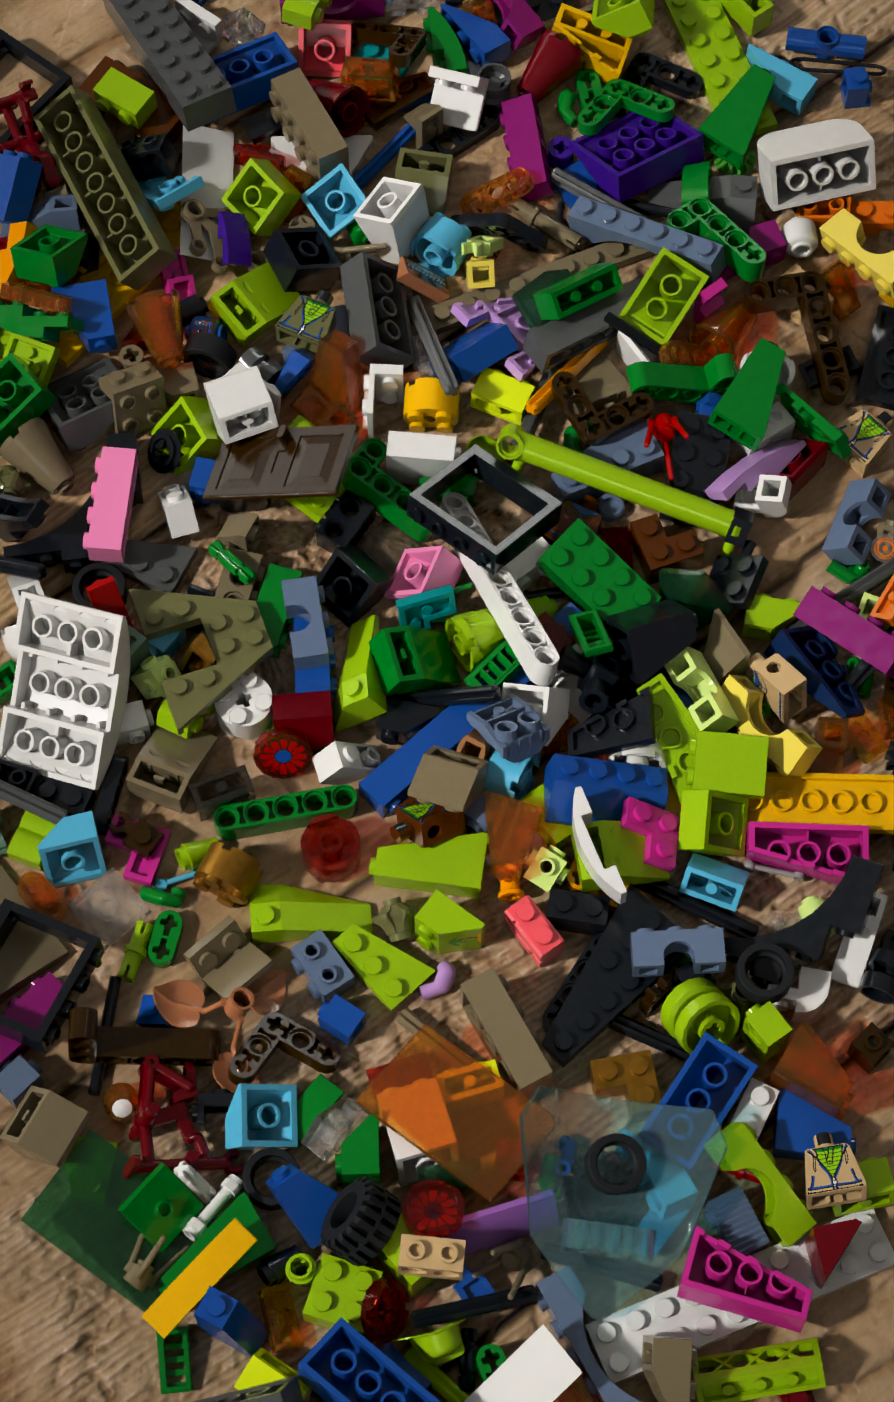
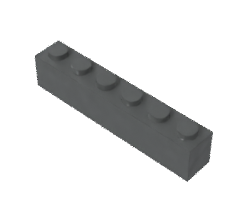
M639 275L632 282L623 285L624 289L560 320H550L540 327L535 326L531 328L526 334L522 350L543 373L617 336L618 330L606 323L604 318L608 312H612L616 316L620 315L645 275Z

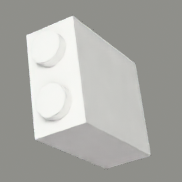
M389 431L386 451V472L400 484L419 485L421 477H433L461 455L462 448L456 447L457 436Z

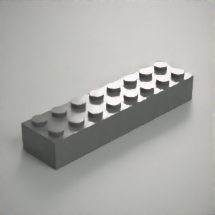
M103 0L107 13L188 132L237 111L231 85L171 0Z

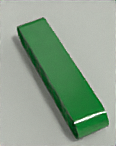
M340 784L219 807L214 813L215 830L221 839L231 841L352 818L358 810L357 793L352 786ZM347 798L352 801L349 805L342 806L337 803L340 799ZM312 804H320L323 806L320 810L312 811L308 809V807ZM283 809H291L293 811L289 816L279 814ZM255 814L264 816L260 821L250 820V817ZM226 819H231L235 821V823L229 827H224L221 825V823Z

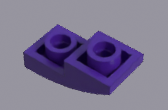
M218 211V239H223L222 265L251 267V243L245 215Z

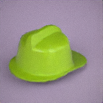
M466 1318L435 1331L393 1339L391 1342L409 1339L424 1361L432 1364L446 1363L464 1353L465 1349L459 1323L466 1320Z

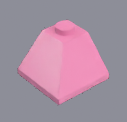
M443 545L405 549L392 576L394 581L384 597L386 599L405 598L450 584L453 589L460 579L464 566Z

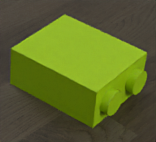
M698 730L694 734V738H689L688 755L693 756L692 767H687L685 784L690 785V790H713L749 799H762L765 796L769 737Z

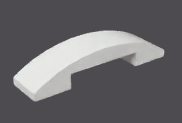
M576 787L573 797L572 828L580 858L595 883L610 898L619 904H623L626 902L627 890L616 865L606 869L603 868L585 826L592 821V810L582 787Z

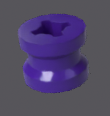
M560 136L553 138L549 142L548 160L550 167L553 169L556 167L564 169L573 164L574 152L570 148L569 143L572 140Z

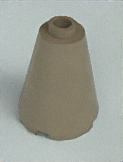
M35 417L18 428L19 433L14 438L10 435L0 447V455L4 460L51 494L56 495L60 493V495H64L74 486L72 483L74 475L46 422L40 419V417Z

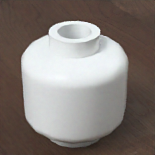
M797 216L786 222L782 227V235L787 243L786 252L797 258H804L811 255L818 247L817 228L811 219Z

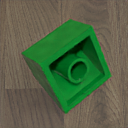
M47 224L43 225L10 248L16 277L29 280L30 282L47 284L51 287L65 285L77 273L88 240L87 233Z
M372 1112L341 1143V1154H335L336 1180L342 1181L343 1189L360 1177H368L381 1186L378 1112Z

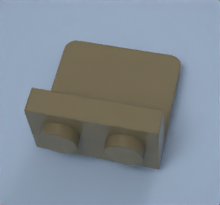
M149 361L139 362L134 366L113 371L108 375L98 378L99 387L112 401L116 433L135 431V434L148 430L153 428L167 413L164 377Z

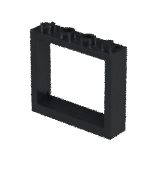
M0 29V61L7 54H10L53 83L31 106L33 117H35L71 84L73 85L72 77ZM21 116L17 121L22 134L26 135L24 124L20 122ZM33 121L32 127L35 132L38 131V127L35 121ZM9 129L0 137V143L13 139Z
M475 444L409 494L406 515L431 531L436 537L441 538L454 547L456 551L464 554L478 566L483 567L494 575L559 523L562 502ZM468 473H471L532 514L533 517L495 546L439 508L432 501Z
M4 899L0 905V950L17 921L84 948L37 1030L0 1015L1 1035L46 1054L54 1040L58 1041L61 1027L65 1020L69 1019L70 1009L76 1007L75 1002L79 995L85 993L91 980L90 976L95 967L99 968L101 966V958L105 950L99 937Z

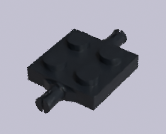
M746 540L738 555H717L698 599V603L703 609L719 608L725 617L727 613L737 609H750L769 563L762 555H752L756 547L754 541Z

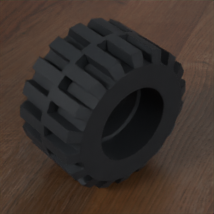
M368 1177L356 1179L341 1191L330 1206L322 1225L321 1243L354 1266L367 1264L382 1251L396 1229L401 1214L399 1198Z

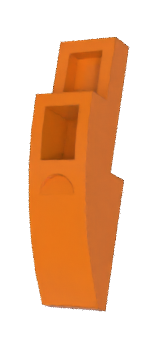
M852 195L797 206L796 217L801 216L814 221L817 229L843 208L862 222L865 236H879L880 230L894 229V201H852Z

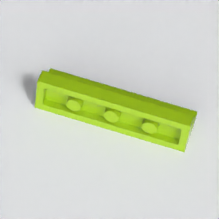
M817 1337L697 1357L696 1365L692 1366L698 1402H740L827 1387ZM810 1350L814 1352V1355L797 1356L799 1352ZM768 1357H779L777 1361H765ZM738 1362H747V1363H748V1364H746V1365L743 1366V1367H734V1366H733L735 1363H738ZM701 1368H716L712 1372L700 1373L699 1371Z

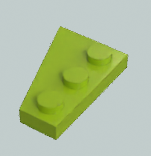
M354 923L331 942L340 957L390 1012L436 972L435 969Z

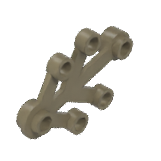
M190 199L184 202L179 210L182 220L190 226L192 242L189 250L194 256L200 257L204 255L208 245L203 239L202 227L210 236L214 257L210 265L211 269L219 274L224 273L228 265L220 266L216 263L220 262L222 264L223 239H218V224H215L210 219H218V211H232L228 207L223 209L205 208L201 201ZM250 235V242H253L257 235ZM253 250L251 252V267H247L248 271L268 262L263 251Z

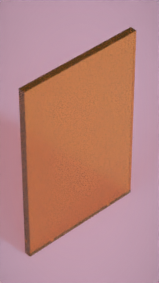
M426 1024L408 1041L403 1049L356 1100L357 1105L490 1202L508 1184V1181L540 1143L546 1139V1136L559 1121Z

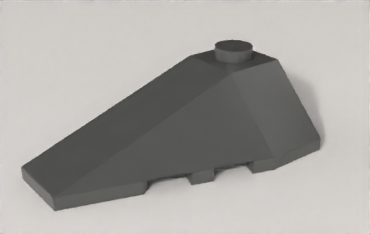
M723 175L711 177L712 193L710 202L748 235L749 228L754 226L758 176ZM682 180L662 182L650 188L647 194V202L676 209L682 206Z

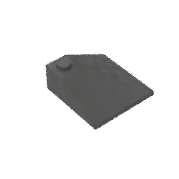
M108 357L55 380L47 386L57 400L44 413L69 454L84 450L88 445L95 443L114 422L112 401L101 390L98 378L108 375L113 371H118Z

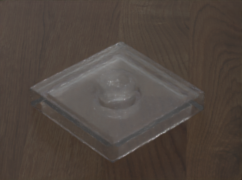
M114 867L67 903L68 909L92 935L101 939L105 950L136 926L137 920H143L152 913L150 907Z

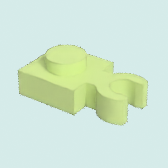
M486 235L467 239V242L462 243L461 255L473 253L475 257L493 256V252L503 249L504 238Z

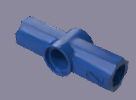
M822 26L818 30L789 27L785 50L813 53L819 59L830 60L836 56L863 60L867 37L839 33L832 26Z

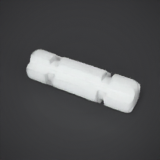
M186 1161L179 1162V1165L174 1168V1174L204 1203H210L211 1199L216 1196V1190Z

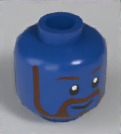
M196 316L192 319L190 325H187L185 328L186 341L192 333L207 332L227 341V327L216 316Z

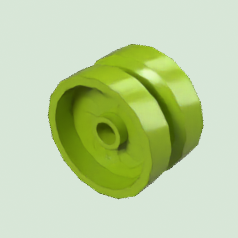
M697 977L684 981L671 991L661 1007L660 1019L665 1030L691 1055L705 1032L727 1045L734 1038L739 1028L740 1014L738 1008L709 979Z

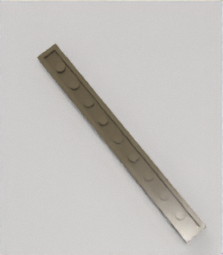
M667 220L662 221L660 223L667 225ZM608 241L495 283V287L479 288L427 307L426 311L437 335L463 326L450 312L453 304L456 302H462L464 306L474 305L477 300H482L484 303H494L498 298L527 295L534 300V293L597 263H616L618 269L656 254L628 243Z

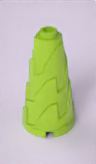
M547 596L527 599L542 626L559 612L558 605L553 598L549 599ZM488 608L454 615L446 620L445 629L448 642L454 640L456 646L451 651L459 665L467 672H472L506 640Z

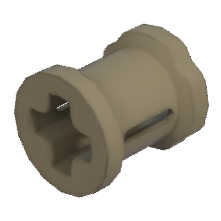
M127 345L120 350L119 360L122 364L121 369L144 362V354L139 346Z

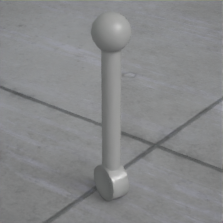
M747 860L744 863V868L747 871L758 870L791 877L798 881H805L806 874L802 872H791L755 864L752 860Z

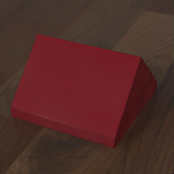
M791 438L804 440L806 446L779 474V476H788L792 484L789 501L825 465L829 450L827 442Z
M331 690L272 695L274 735L278 742L280 737L288 738V743L294 739L299 742L298 746L305 744L306 751L323 750L334 742Z
M858 1219L812 1227L805 1245L815 1285L818 1288L822 1289L862 1223Z

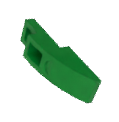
M427 7V18H423V29L426 31V34H429L430 39H426L427 55H432L433 66L439 65L440 68L467 74L465 55L455 32L434 7Z
M13 300L12 305H6V302L0 301V327L12 333L43 342L59 343L60 332H83L84 321L73 318V313L58 311L56 316H50V313L41 312L38 309L29 307V302Z

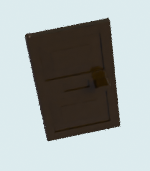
M282 424L279 428H274L227 445L222 442L204 494L202 495V500L222 501L338 496L360 428L357 424L287 428L285 424Z

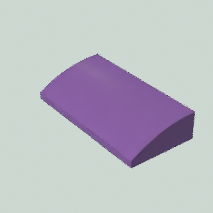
M552 1188L455 1218L459 1222L456 1228L447 1226L449 1232L441 1235L437 1230L436 1236L431 1235L430 1237L466 1240L465 1256L515 1241L518 1238L522 1239L557 1228V1212Z

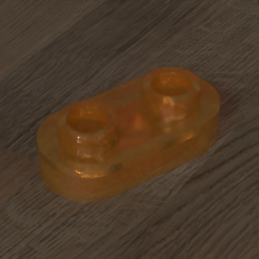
M673 340L664 343L659 350L661 363L704 367L708 363V354L705 348L699 344Z
M31 871L19 878L17 884L18 895L30 909L60 922L65 919L67 915L66 900L41 873ZM33 886L36 887L38 891L35 893H30L27 891V889ZM55 908L57 913L49 914L47 909Z

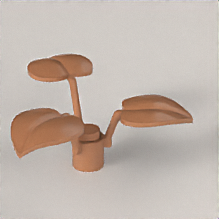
M269 968L247 988H235L228 999L221 998L220 1001L206 1008H202L205 1002L203 991L197 984L188 980H174L160 986H155L153 988V999L160 1015L169 1024L178 1028L187 1029L195 1027L199 1022L200 1013L207 1014L221 1006L224 1007V1011L229 1018L237 1021L231 1044V1052L219 1054V1061H214L212 1069L216 1082L223 1089L229 1090L230 1093H235L238 1085L233 1084L229 1080L228 1068L231 1059L237 1052L242 1024L245 1021L244 1017L250 1009L254 1013L263 1016L271 1012H278L281 1009L286 996L287 970ZM246 1060V1064L242 1069H237V1072L247 1071L249 1061ZM262 1070L250 1084H260Z

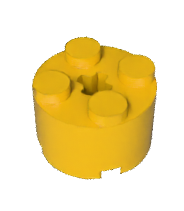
M433 377L415 379V384L411 386L409 382L406 383L403 420L409 424V430L424 432L426 428H437V431L440 433L453 432V426L458 423L460 389L457 390L458 394L456 396H452V394L445 395L438 378Z

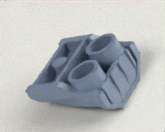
M514 694L509 695L507 699L477 711L467 712V720L470 725L501 754L502 758L513 763L538 754L550 739V728L541 721V715L535 712L531 705Z

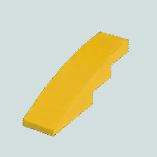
M234 1218L168 1286L141 1317L163 1338H166L188 1313L192 1312L202 1301L209 1287H216L258 1239L237 1218Z

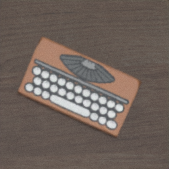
M405 256L400 257L397 281L437 303H441L450 297L449 287L445 278Z

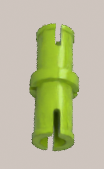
M142 920L136 921L131 940L124 947L125 956L116 975L124 981L127 974L128 983H134L136 980L135 977L141 961L146 959V947L154 929V925L148 922L144 929V921Z

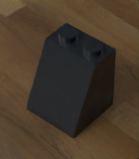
M671 598L607 616L610 639L614 647L613 655L622 661L620 674L637 685L648 680L697 639L698 619L696 614Z

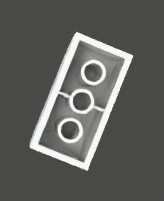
M848 119L825 120L771 132L762 136L757 142L760 194L773 212L876 189L874 139L856 121Z

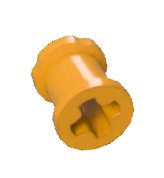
M504 865L495 870V875L499 877L500 884L499 901L515 902L525 896L524 891L521 890L519 877L522 874V868L518 865Z

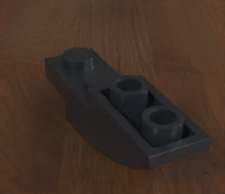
M0 759L1 780L67 810L69 816L91 810L97 797L94 790L43 776L39 770Z

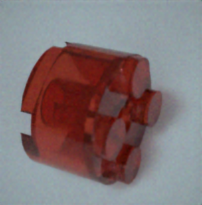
M335 814L321 815L310 821L300 840L302 861L306 870L315 880L321 883L339 882L350 877L358 870L361 860L360 835L356 826L351 821L340 818L339 815Z

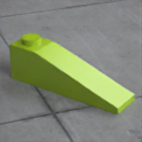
M376 614L351 624L337 686V694L333 704L335 730L337 732L387 712L386 695L384 694L369 645V641L380 631L379 616Z
M284 884L257 885L249 898L253 944L304 940L320 929L327 938L338 937L353 923L373 934L371 904Z

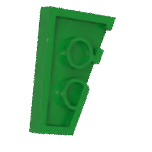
M781 382L777 386L776 395L783 407L796 421L794 426L796 429L815 441L827 442L829 450L843 460L852 453L847 443L849 438L840 428L836 429L785 384Z

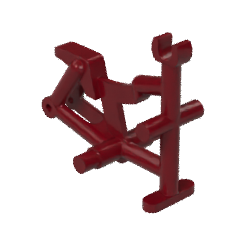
M29 79L19 83L20 90L16 93L0 98V114H4L13 137L12 140L0 143V153L3 154L4 149L16 153H27L34 156L33 161L43 164L35 196H37L38 192L41 191V179L47 191L56 188L59 185L60 179L55 168V159L48 152L40 151L38 145L45 141L41 132L33 131L32 123L34 117L29 102L38 99V94L35 88H31L33 81ZM18 105L22 115L20 122L24 124L26 135L22 134L13 111Z
M153 1054L147 1055L138 1068L140 1081L137 1113L133 1118V1125L128 1134L129 1139L133 1142L140 1139L143 1160H141L140 1155H132L123 1168V1178L131 1179L135 1173H151L160 1163L165 1164L174 1173V1168L181 1161H186L195 1171L224 1169L227 1175L231 1173L238 1175L243 1170L242 1166L231 1165L229 1159H237L240 1151L234 1149L228 1151L224 1157H212L204 1136L199 1132L196 1133L190 1122L186 1103L193 1101L198 1094L194 1065L191 1062H184L183 1075L160 1063L157 1056ZM155 1082L175 1092L169 1099L170 1106L160 1108L158 1103L153 1102ZM176 1121L184 1141L187 1144H193L195 1150H189L183 1159L155 1160L152 1129Z

